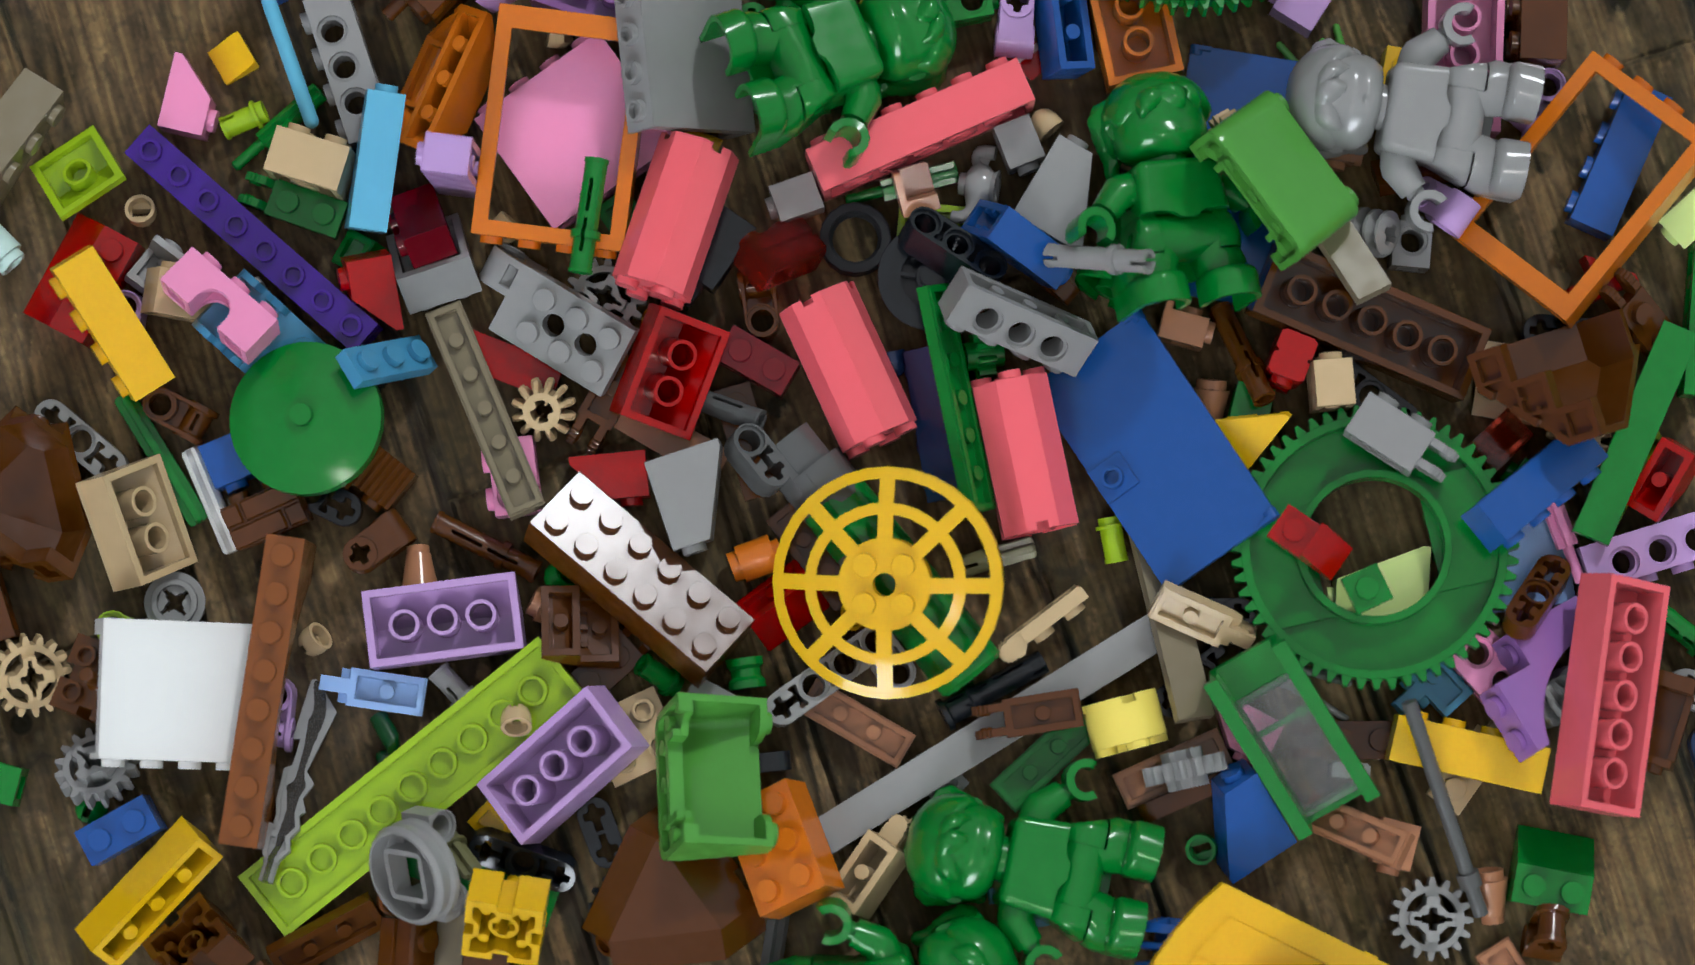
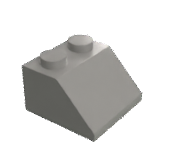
M458 213L446 216L458 254L417 269L413 268L409 255L401 257L394 234L386 236L389 252L392 255L395 277L410 315L420 311H428L435 306L456 299H464L482 291L478 272Z

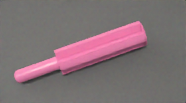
M1552 503L1547 508L1551 515L1545 520L1556 550H1563L1566 561L1571 567L1574 583L1579 584L1580 575L1583 573L1573 546L1578 544L1575 533L1572 532L1573 527L1565 505L1562 504L1560 507H1557L1555 503Z

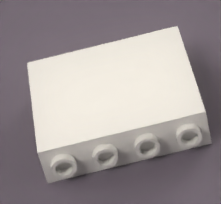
M122 618L95 619L94 635H100L96 744L95 753H90V759H101V767H125V760H140L139 768L163 769V761H178V769L201 770V762L216 763V770L230 771L252 624Z

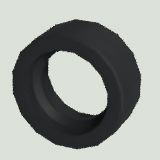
M859 202L842 204L832 210L823 221L819 235L821 254L829 267L841 275L851 277L869 275L877 270L881 257L892 239L889 224L882 213L871 205ZM855 217L865 219L871 223L878 237L877 247L873 254L864 261L858 262L847 261L839 256L834 249L832 240L837 226L844 220Z

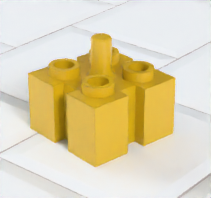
M474 868L466 899L461 955L492 960L494 953L507 955L508 963L538 965L545 935L546 911L551 880L520 875V877L509 875L505 880V872Z

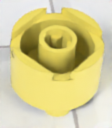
M1156 688L1081 707L1092 751L1096 759L1169 740Z

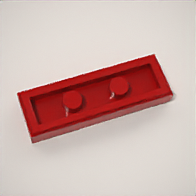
M473 330L494 380L517 389L525 385L532 390L531 380L538 377L544 388L546 380L549 377H553L555 379L553 389L557 390L563 375L562 373L517 346Z

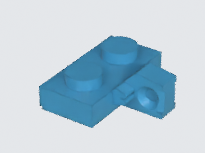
M1441 663L1442 674L1437 678L1427 670V681L1421 684L1415 675L1412 676L1411 686L1408 688L1401 681L1399 684L1405 691L1391 703V706L1402 715L1405 714L1402 703L1409 699H1417L1418 705L1422 709L1431 704L1444 718L1448 717L1474 691L1453 669L1450 670Z

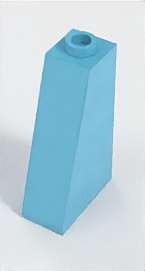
M375 83V90L367 89L365 91L345 229L379 234L387 233L406 101L405 94H398V86Z

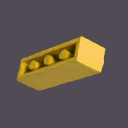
M87 245L49 269L54 276L48 280L60 300L67 297L74 310L69 313L70 317L81 333L86 330L90 333L95 341L90 348L102 366L108 362L116 376L110 380L122 398L129 395L130 399L136 402L175 378L92 245Z
M1421 711L1441 772L1531 793H1542L1551 748L1545 747L1532 757L1519 763L1514 753L1508 749L1499 729L1482 725L1480 732L1465 729L1467 722L1448 717L1443 718L1442 724L1427 721L1429 713ZM1394 714L1385 759L1423 768L1405 714Z
M181 816L80 922L75 931L89 950L108 965H122L223 858V855L203 832Z

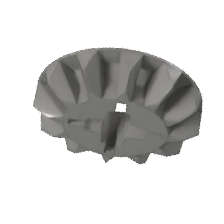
M182 572L170 573L154 580L146 591L144 608L149 620L199 622L205 614L206 596L200 583L188 574ZM165 590H168L169 593L175 596L189 593L185 596L186 599L182 601L183 610L186 615L175 609L164 614L162 613L170 604Z

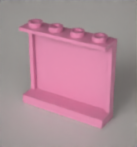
M578 37L570 45L572 47L571 51L561 58L556 54L547 59L539 67L541 69L540 73L530 80L527 76L519 79L508 89L510 94L504 97L497 152L552 228L566 229L576 222L585 166L584 159L586 156L609 160L603 202L615 194L625 119V100L621 62L608 43L601 39ZM487 103L477 111L479 116L474 119L482 132ZM651 129L642 131L636 178L649 169L661 132H667L670 135L671 131Z

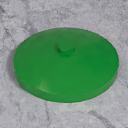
M298 342L279 347L255 362L245 373L236 388L229 416L233 446L247 470L258 480L276 491L304 497L318 496L336 491L357 478L367 468L378 450L384 430V406L377 385L359 389L352 387L335 358L342 351L337 347L319 342Z

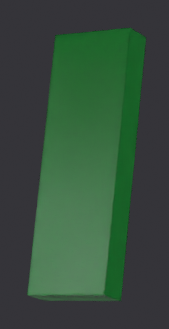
M1085 721L1082 727L1045 732L989 784L1014 813L1021 808L1028 794L1043 788L1090 744Z

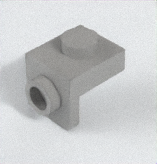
M155 235L150 242L149 248L126 274L124 281L143 294L147 268L161 266V261L177 262L184 255L181 247L170 239H163L159 235Z

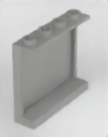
M614 0L628 134L651 129L718 133L719 139H732L755 132L751 96L748 95L736 99L734 95L738 86L750 82L748 72L744 71L726 76L725 70L729 64L730 53L725 36L702 43L699 40V36L710 16L731 9L742 10L741 0Z

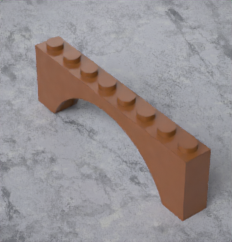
M266 533L219 844L264 849L268 823H273L275 819V766L283 695L299 616L312 580L317 547L316 544L306 539Z

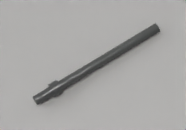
M1417 699L1406 700L1402 703V707L1458 869L1456 878L1460 890L1466 893L1474 918L1486 916L1489 912L1480 889L1483 882L1478 868H1473Z

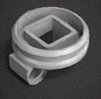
M414 806L401 812L402 820L381 829L372 842L369 854V869L375 890L384 905L395 916L414 925H426L433 921L447 923L465 912L468 894L466 887L460 883L456 861L447 845L456 831L455 817L449 810L425 806ZM406 857L416 858L418 862L421 882L413 886L410 882Z

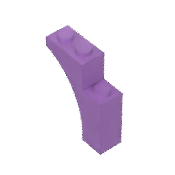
M1577 596L1552 608L1532 638L1517 640L1506 634L1492 644L1497 653L1498 660L1507 669L1510 676L1496 683L1478 697L1483 703L1487 715L1494 721L1503 735L1508 749L1514 753L1519 763L1532 757L1550 744L1544 720L1545 692L1554 666L1566 649L1571 646Z

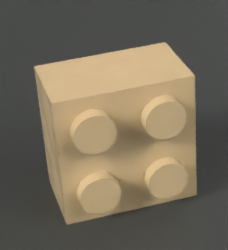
M289 122L288 128L277 125L263 167L266 173L275 181L281 179L346 202L351 187L356 155L352 150V146L347 144L348 140L332 134H326L325 138L322 139L310 133V128Z

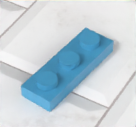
M420 335L345 348L335 357L354 389L429 375L438 367L430 354L428 346L423 342Z

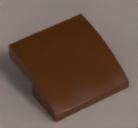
M580 585L541 586L542 659L576 666L619 668V621L586 593L580 592Z

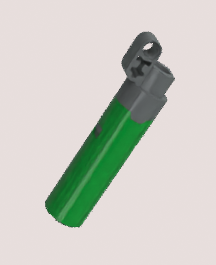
M807 422L796 428L776 445L761 427L753 423H745L735 430L724 445L726 459L752 492L761 497H770L780 490L796 511L808 497L823 485L844 474L857 471L839 447L829 451ZM738 439L747 440L752 447V451H746L741 448ZM759 456L761 460L755 464L754 460ZM770 472L773 475V477H770L768 479L765 476V474H768ZM862 481L832 493L820 503L834 519H837L840 515L856 507L878 503L879 498L867 482ZM808 514L803 521L818 538L823 530L811 515ZM878 515L860 518L843 529L857 545H860L868 540L877 538ZM894 519L893 537L914 545L915 543ZM831 540L826 550L841 567L847 556ZM927 560L932 578H942ZM881 573L875 580V587L879 593L890 595L894 592L896 583L890 574ZM932 594L929 604L923 612L938 628L942 626L950 611L953 594ZM965 606L954 630L948 636L964 653L973 644L981 629ZM912 624L892 631L906 651L927 641ZM989 640L985 649L970 667L949 683L937 688L942 697H949L955 691L957 692L999 657L1000 651L992 640ZM937 649L915 660L928 679L943 673L953 665Z

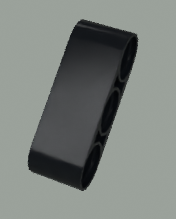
M929 207L914 209L898 236L899 245L907 254L950 282L961 266L997 282L1002 280L1008 268L1004 256Z

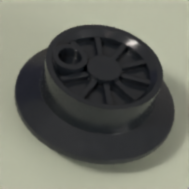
M896 236L885 249L879 263V291L886 307L897 319L913 328L925 330L916 288L926 285L950 284L951 282L907 254L899 245L898 236Z

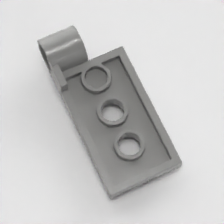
M506 243L494 245L478 277L483 283L505 297L488 329L596 395L604 396L640 329L547 274L548 269L528 258L519 249ZM551 314L559 315L564 322V330L560 335L553 334L548 328L547 321ZM584 333L592 335L596 341V350L593 354L585 353L580 347V337Z

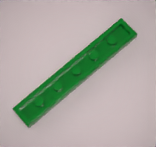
M949 283L926 285L916 288L957 487L975 505L979 512L996 509L960 332L946 325L938 305Z
M1666 320L1662 322L1634 387L1629 426L1614 432L1606 451L1609 457L1599 467L1601 473L1594 478L1572 532L1606 547L1609 546L1694 351V332Z

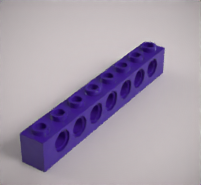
M150 124L124 152L346 348L371 344L383 331V328Z

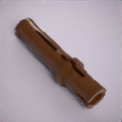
M1224 301L1214 305L1209 311V316L1213 322H1216V328L1236 366L1234 373L1237 379L1244 382L1255 407H1263L1270 404L1276 398V393L1264 373L1265 364L1260 357H1256L1246 333L1233 310L1232 304Z
M439 511L430 528V533L436 534L494 563L493 568L499 571L503 568L510 572L515 571L516 575L528 580L530 583L535 581L542 568V561H538L513 548V543L507 540L503 543L445 514L443 511ZM455 531H457V532H459V533H461V534H463V535H465V536H467V537H469V538H471V539H473V540H475V541L481 543L482 545H480V544H478V543H476V542H474V541H472V540H470V539H468V538H466V537H464V536H462V535L456 533Z

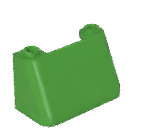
M1267 90L1205 133L1189 148L1200 163L1206 158L1213 159L1218 163L1213 167L1218 174L1222 170L1226 172L1269 230V233L1264 236L1268 242L1275 240L1277 250L1270 257L1282 272L1358 215L1357 205H1359V200L1351 188L1343 185L1291 115L1285 98L1279 93H1272Z
M677 692L659 712L655 726L659 848L661 858L664 861H689L766 854L777 844L778 825L773 823L769 814H762L759 744L763 741L765 735L771 733L773 724L772 714L767 712V698Z

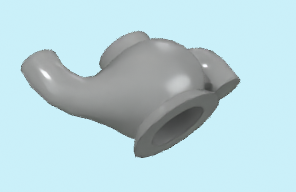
M978 146L971 156V168L967 173H960L957 191L958 195H964L966 206L960 211L952 210L950 221L955 224L964 223L980 199L998 203L1001 189V170L994 173L992 168L989 167V162L996 160L997 146Z

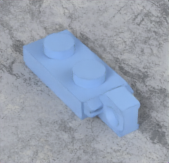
M351 667V669L342 668L341 677L321 674L319 690L338 692L337 702L346 703L345 705L423 717L428 679Z

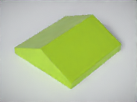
M93 125L30 166V169L62 221H65L127 180L120 164Z

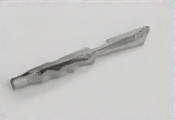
M313 679L310 682L293 735V739L300 740L293 764L283 769L276 798V816L273 823H268L262 852L264 863L258 878L259 881L267 884H273L280 862L291 853V840L301 831L300 817L306 814L304 798L315 786L308 774V770L337 715L326 692L319 690L320 682L317 679Z

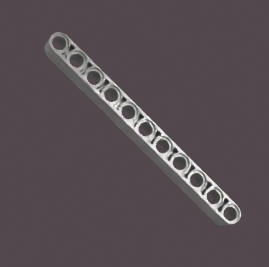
M1148 614L1012 698L1078 688L1081 701L1157 654ZM1003 712L991 713L990 716L976 719L819 816L832 854L864 835L868 829H874L891 818L892 815L900 813L1023 736L1007 738L1006 735L976 740L975 731L988 727H1005Z

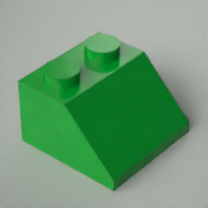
M1517 824L1508 874L1506 901L1532 906L1544 903L1559 904L1567 907L1570 913L1588 916L1594 882V839Z

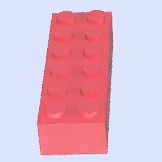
M1006 56L993 60L985 65L986 71L975 76L971 72L961 74L950 80L952 86L941 91H937L936 87L924 90L915 96L917 101L902 107L901 102L882 109L880 111L881 117L872 120L867 128L870 136L867 149L857 164L851 168L843 167V157L849 149L853 148L846 138L836 137L830 143L823 139L825 136L823 134L809 142L811 147L805 149L806 162L813 173L823 201L827 202L891 174L890 170L912 165L988 132L995 126L1031 113L1036 99L1017 57L1010 61L1007 60Z
M1581 573L1549 804L1607 816L1640 818L1671 587L1614 573Z

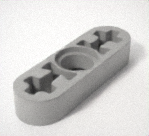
M54 399L42 401L36 407L34 414L43 416L46 419L47 417L44 413L47 409L56 411L58 408L61 410L58 413V417L63 422L68 421V425H70L72 419H74L76 424L69 427L71 438L79 431H87L91 435L92 444L90 448L85 452L75 451L77 461L94 476L102 473L105 470V466L96 458H93L91 464L87 460L98 452L101 443L105 445V448L99 452L110 460L117 456L119 459L116 462L117 467L129 464L127 457L65 404Z

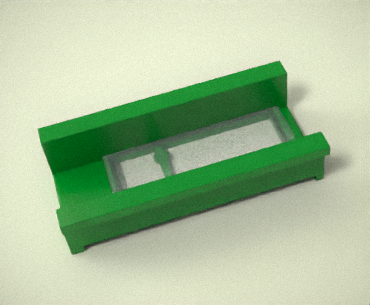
M1277 633L1209 671L1210 681L1203 685L1204 689L1299 841L1313 834L1311 825L1313 821L1362 794L1367 803L1380 796L1376 785L1285 638L1281 640Z

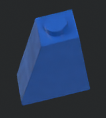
M980 199L961 227L1004 256L1008 264L1042 286L1057 290L1059 286L1069 280L1073 273V268H1047L1043 260L1053 259L1054 257L1043 256L1045 246L1048 243H1059L1010 206Z
M1244 758L1227 765L1228 769L1222 770L1211 779L1214 835L1218 847L1216 863L1232 884L1297 843L1260 777Z

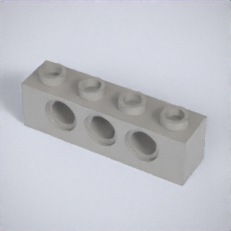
M303 0L306 12L299 14L306 35L313 34L317 48L311 49L316 67L318 71L325 69L329 81L328 84L323 85V89L329 106L336 105L341 118L334 121L338 135L348 140L352 149L356 150L362 113H350L348 105L356 97L364 98L367 89L375 90V83H379L353 1ZM332 26H340L344 28L343 37L334 43L327 42L325 40L326 31ZM346 61L355 63L356 68L352 76L348 78L337 76L336 71L341 63Z
M963 266L960 267L938 302L944 322L951 329L960 333L968 331L977 335L985 344L993 347L997 344L1003 346L1022 360H1029L1031 358L1038 361L1055 374L1063 372L1076 377L1099 341L1091 322ZM990 308L987 312L979 314L981 310ZM1016 323H1021L1017 327H1012ZM1054 336L1051 340L1044 341L1046 338Z

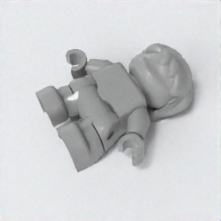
M1460 2L1447 9L1440 17L1438 30L1431 28L1407 41L1400 51L1397 64L1387 72L1385 84L1383 67L1374 58L1362 55L1358 49L1340 44L1332 38L1315 42L1312 45V49L1296 63L1287 82L1285 100L1289 105V112L1324 159L1340 157L1346 154L1360 156L1368 152L1367 142L1372 137L1374 130H1376L1374 150L1380 155L1382 177L1401 199L1407 197L1409 201L1405 207V219L1414 231L1421 234L1432 233L1434 229L1432 223L1425 222L1420 218L1418 213L1420 203L1429 200L1438 205L1448 198L1436 190H1424L1422 185L1426 182L1418 166L1427 168L1457 188L1464 187L1462 188L1463 190L1476 197L1512 203L1521 197L1529 171L1531 143L1509 138L1496 140L1491 138L1490 134L1493 117H1501L1506 121L1527 125L1534 122L1543 93L1544 66L1524 62L1508 63L1499 60L1455 67L1435 65L1449 52V45L1455 48H1464L1475 42L1471 34L1460 36L1452 27V20L1455 15L1467 16L1471 13L1475 6L1469 2Z

